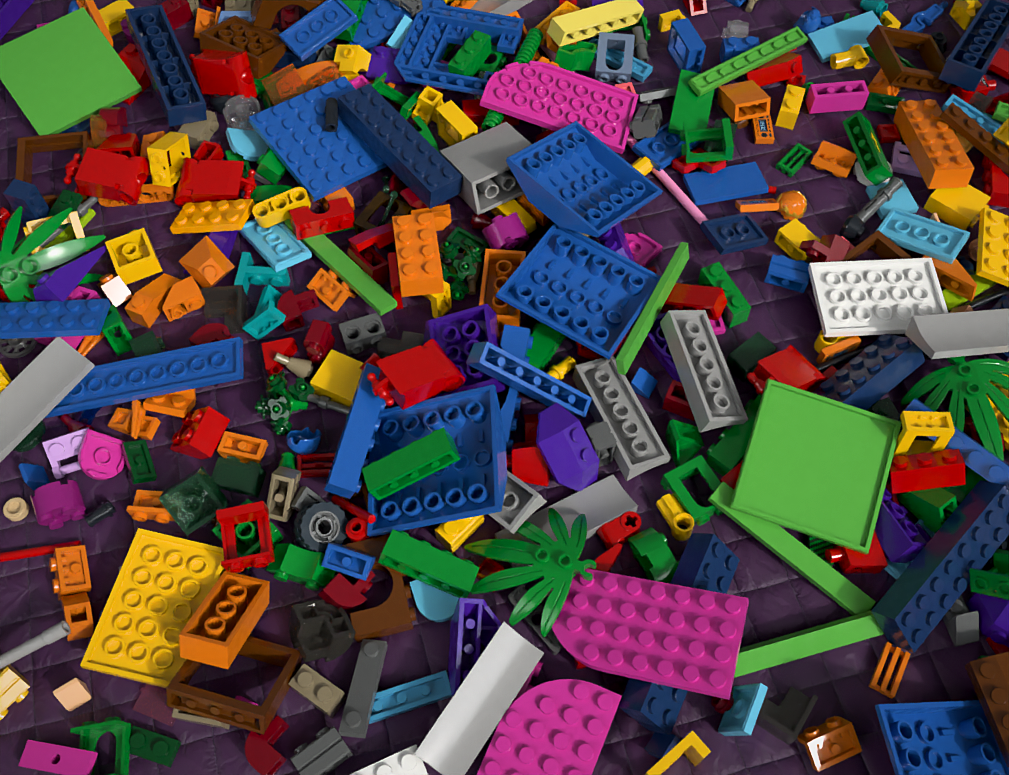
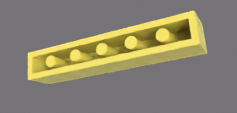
M637 0L609 1L552 18L547 33L559 47L597 36L599 32L607 33L637 24L644 8Z

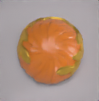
M795 190L785 191L779 194L776 199L779 202V210L776 211L781 212L784 219L792 221L795 218L798 220L803 217L807 208V200L803 194Z

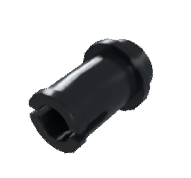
M109 500L107 502L102 501L99 507L85 514L84 518L90 527H94V525L105 518L113 517L116 509Z

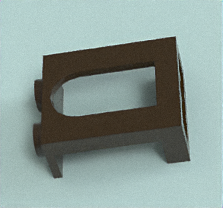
M379 191L353 222L355 233L358 235L366 230L377 227L367 221L381 205L396 212L393 216L411 215L413 208L409 203L396 199L391 194ZM392 218L388 221L387 224L393 223ZM392 243L384 246L383 248L389 250L392 246Z

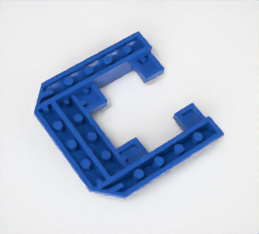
M438 4L416 14L394 61V66L406 82L482 96L487 82L494 72L486 71L483 79L449 73L448 64L441 63L449 43L464 45L466 38H469L477 30L491 36V43L497 44L498 52L515 54L517 47H520L524 19Z

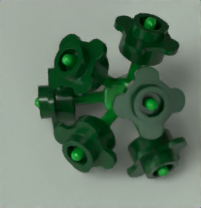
M449 240L443 242L441 247H439V253H442L443 258L450 259L452 262L450 267L441 263L443 280L446 281L448 276L455 279V281L450 283L451 297L456 300H463L464 295L469 292V288L461 281L468 275H475L476 268L473 267L472 263L481 262L482 255L478 247L466 244V249L463 252L464 259L455 260L454 257L458 254L460 244Z
M284 371L278 374L274 373L267 379L266 384L268 386L266 391L268 392V398H263V395H260V400L256 401L255 405L257 414L261 413L262 419H265V415H271V418L275 420L270 421L271 427L277 435L281 436L288 434L291 430L292 424L288 419L292 411L306 410L308 403L305 401L315 391L314 387L309 386L303 378H297L296 383L290 385L287 391L286 385L288 382L284 378Z

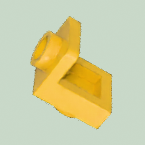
M679 9L660 14L658 29L660 32L668 31L671 28V22L685 19L686 17L682 15Z
M889 11L883 12L879 20L883 26L899 29L901 25Z

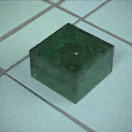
M203 466L166 489L159 497L160 502L186 535H189L214 518L216 510L225 509L229 504L228 499Z

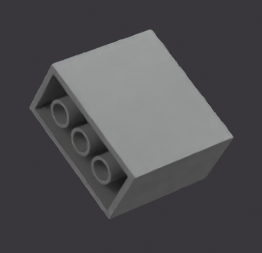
M507 122L440 150V154L463 176L461 193L458 195L477 215L524 194L506 159L532 144Z

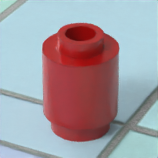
M357 517L347 523L346 533L352 543L372 538L367 535L368 522Z

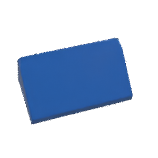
M332 542L328 543L321 566L366 581L376 556Z

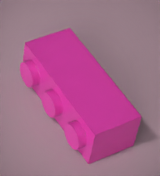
M865 80L811 84L805 102L809 114L862 110L869 96V91Z

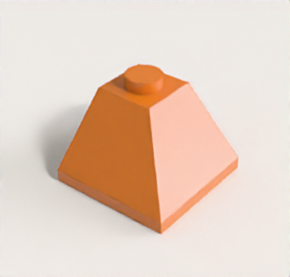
M205 236L179 260V263L206 292L235 267L208 236Z

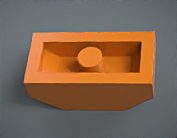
M449 204L435 206L431 209L411 210V215L433 213L436 231L444 230L452 222Z
M225 431L217 451L223 457L227 470L249 475L255 465L261 462L268 442L267 440Z

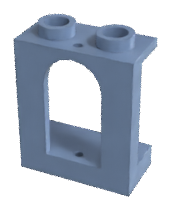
M599 32L595 80L600 82L613 81L620 84L630 82L635 35ZM607 49L624 50L623 66L620 69L611 70L606 66Z

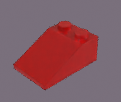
M129 43L118 55L138 81L143 91L122 101L128 105L134 102L151 85L137 48L132 43Z

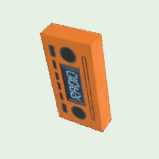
M770 113L767 116L752 118L751 124L755 144H773L775 138Z
M774 198L736 200L735 207L740 212L779 210V202Z
M852 336L822 348L816 361L818 364H821L855 350L862 340L859 336Z

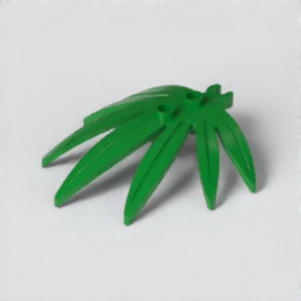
M18 207L10 217L5 227L0 247V285L10 302H30L25 297L35 302L33 288H30L29 284L36 285L38 283L36 280L40 275H37V272L65 263L86 252L106 238L105 235L74 239L45 248L28 257L27 254L41 245L71 213L72 208H68L42 223L20 244L14 254L11 251L18 235L23 207ZM87 273L79 284L98 281L104 275Z
M965 356L947 358V361L953 364V366L941 368L927 375L916 383L901 400L900 406H904L912 402L914 398H920L939 385L924 403L930 409L936 411L948 391H952L948 412L951 414L953 425L963 432L965 419L964 404L967 405L982 446L1004 461L999 425L986 395H988L996 408L1009 422V399L990 383L992 382L1009 391V377L1005 376L1009 375L1008 362L997 359H977L966 362Z
M549 508V523L557 541H553L544 531L525 520L516 532L539 544V546L513 539H488L465 545V551L483 557L511 563L533 565L509 568L493 573L475 583L470 593L480 594L502 590L544 577V580L534 585L519 600L509 618V623L511 626L517 624L530 614L550 593L541 618V635L543 638L546 637L566 601L573 577L576 574H580L583 579L591 581L593 579L592 573H587L585 570L587 568L596 569L597 567L596 562L593 560L579 561L587 537L585 514H580L574 520L571 528V538H569L566 524L561 515L555 509Z

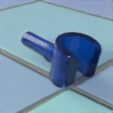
M102 407L83 410L79 421L84 418L88 419L87 424L91 426L95 415Z

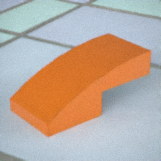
M117 407L107 426L116 431L131 435L132 410ZM145 416L138 438L152 440L161 421L156 417Z

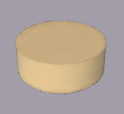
M15 497L5 503L3 513L11 521H20L29 513V505L22 498Z

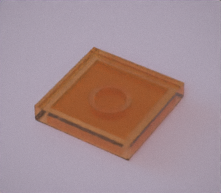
M293 63L261 80L274 106L308 92Z

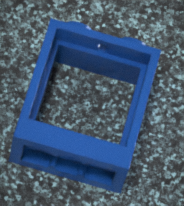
M688 18L671 22L667 45L668 53L680 72L683 69L701 73L706 45Z

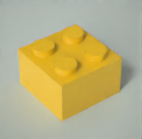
M144 228L105 242L115 270L125 285L163 271Z

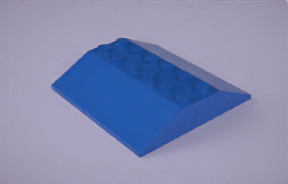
M577 121L506 159L528 201L559 227L597 238L663 192V190Z
M554 223L496 293L495 297L603 357L610 359L627 339L661 276L577 231L559 227Z
M494 384L427 399L404 410L397 406L379 412L378 419H381L377 432H373L372 435L375 442L371 452H369V465L390 455L391 452L400 450L411 442L419 440L434 430H439L443 427L453 437L460 460L381 500H377L368 492V512L376 516L374 523H368L367 535L369 537L391 533L392 529L403 531L502 511L507 483L506 440Z
M979 700L875 705L895 775H1009V768L1005 763Z

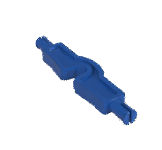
M942 1L939 5L933 4L927 10L916 13L910 23L902 29L918 33L923 32L925 25L930 26L942 15L944 9L948 7V2Z

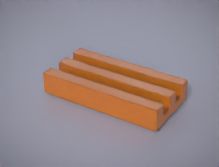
M886 642L868 687L891 699L894 698L911 653L903 652L901 648L893 647L891 643ZM889 652L893 653V655L886 670L881 686L877 685V682L879 680ZM898 657H901L891 687L889 690H887L886 688L893 673Z

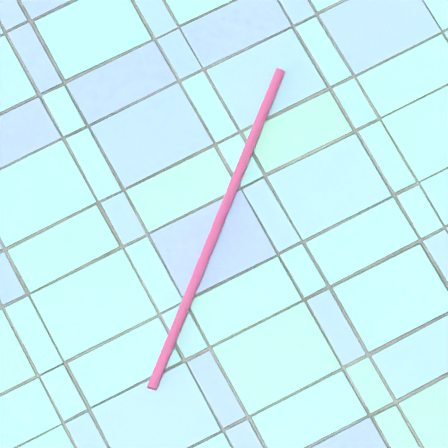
M547 43L544 45L540 44L539 47L554 62L557 54L548 49ZM629 133L626 143L632 149L633 145L638 141ZM654 167L652 168L654 175L700 225L702 221L708 220L663 169L658 171Z

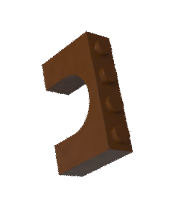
M255 0L251 11L253 26L271 29L275 16L281 8L288 5H299L307 10L305 14L307 15L326 0Z
M390 534L343 545L376 556L371 570L383 571L393 580L392 592L384 603L374 608L350 613L353 633L357 643L362 642L363 639L372 640L414 629L412 621H416L414 606L409 607L407 600L412 598L409 584L404 585L403 576L407 575L378 563Z

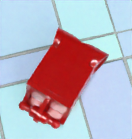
M202 49V53L197 56L195 54L189 55L191 71L198 87L201 88L202 94L236 95L240 99H253L257 97L247 50L232 52Z
M87 147L81 164H79V160H81L79 153H75L73 160L66 164V177H64L63 181L65 184H70L72 177H75L74 179L77 183L75 193L115 201L122 200L132 206L137 205L142 193L141 187L150 172L149 159L145 157L134 156L129 158L126 155Z
M186 157L182 162L181 179L177 186L174 202L178 206L183 207L189 202L240 199L241 190L245 192L243 199H251V194L256 189L254 179L256 172L254 169L248 170V177L245 179L243 174L244 161L199 160L198 162Z
M435 339L428 340L423 346L419 345L376 361L375 363L381 369L379 379L372 372L367 375V379L372 383L371 387L375 396L384 399L388 406H392L395 400L402 410L440 394L441 391L449 392L456 390L465 382V377L447 357Z
M791 344L787 349L759 360L756 369L747 374V379L757 389L756 392L759 395L763 393L767 379L808 392H813L822 382L827 380V377Z

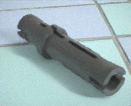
M893 177L886 186L881 187L877 191V194L856 215L865 223L885 202L892 199V195L903 186V182L899 178Z

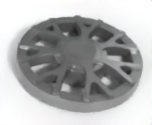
M34 338L0 339V352L8 358H20L29 354L35 348L37 341ZM9 343L8 346L2 347V344ZM22 347L25 348V350L19 352V349H20V348H22ZM12 348H14L13 353H8Z

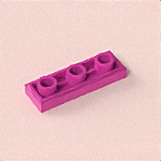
M28 740L18 766L60 775H91L98 753Z

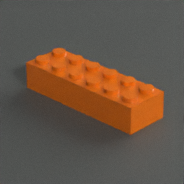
M932 99L899 101L893 121L897 125L898 131L928 189L967 187L974 171V166L951 126L939 117L943 112L940 110L941 108L937 101Z

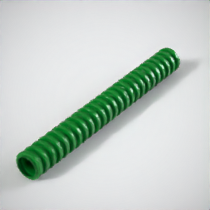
M537 28L529 30L513 63L523 64L532 61L543 39L541 30ZM489 109L481 125L482 131L484 132L500 125L505 114Z

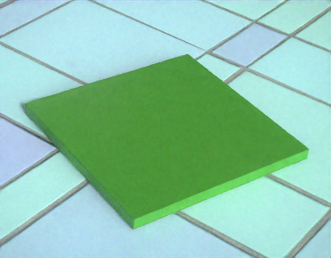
M84 7L0 46V81L39 136L58 134L98 114L101 108L112 107L143 91L138 81Z
M767 379L729 508L863 554H868L901 422Z

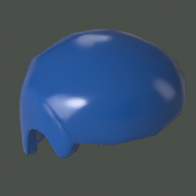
M309 427L302 431L293 430L287 434L286 443L297 454H312L319 448L322 433L319 429L312 433Z

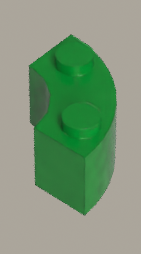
M577 41L573 45L560 46L554 62L559 64L560 68L572 72L576 70L589 72L598 44Z
M650 527L628 538L633 557L643 569L647 579L670 584L680 561H676L667 546L668 542L662 532L658 533L654 528Z
M291 543L276 544L274 549L275 562L269 563L266 569L273 573V577L279 581L287 582V580L297 582L313 591H319V588H324L336 572L321 566L324 553L305 550Z

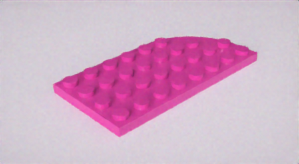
M529 61V63L518 64V62L506 65L501 71L495 72L487 82L480 106L555 132L577 121L614 152L623 154L630 130L629 124L633 119L639 95L548 63Z
M592 569L585 570L587 573H592L593 579L591 581L583 579L580 574H576L573 577L566 601L552 629L561 645L577 661L598 671L730 700L749 604L748 598Z
M575 679L549 681L531 688L516 699L501 718L477 775H592L622 696L596 684Z

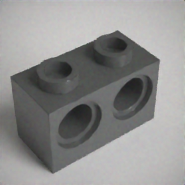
M378 313L339 324L348 355L357 354L363 350L373 347L377 348L388 343L386 332Z

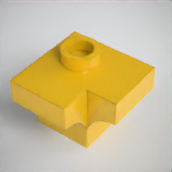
M956 0L949 14L963 30H967L982 4L978 0Z
M337 45L333 62L340 65L339 71L342 74H357L358 71L368 72L372 54L360 45Z
M427 85L418 97L417 105L412 112V118L419 115L427 126L431 120L437 123L436 108L444 104L443 94Z

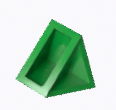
M674 419L669 421L665 437L677 468L690 461L700 448L704 446L697 426Z

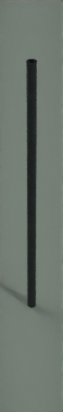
M1009 287L961 306L970 305L972 309H976L1000 299L1003 295H1009ZM891 334L895 336L908 337L905 334ZM872 343L825 361L815 367L820 372H823L831 366L835 367L848 362Z

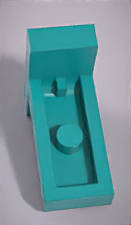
M242 252L234 287L239 297H247L250 284L258 286L269 284L276 287L289 286L290 276L287 268L275 272L272 267L254 266L251 253Z
M269 284L264 287L254 316L244 322L242 329L257 340H260L283 323L286 315L277 309L278 301L282 294Z

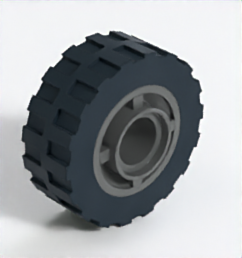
M313 502L304 506L294 520L295 527L293 531L296 535V541L306 550L322 553L326 552L328 543L333 542L342 545L343 540L347 537L346 525L348 522L344 511L338 505L332 504V502ZM320 522H322L324 525V530L322 533H320L318 530V525Z

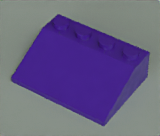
M488 304L428 320L430 339L436 340L447 357L465 377V382L460 388L449 392L441 391L440 394L436 395L437 397L493 384L496 387L497 393L507 391L506 384L466 364L474 343L487 341L501 349L497 316Z

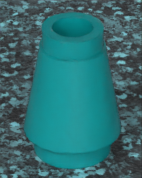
M861 0L860 7L867 12L873 11L877 17H881L882 13L887 10L888 4L884 0Z

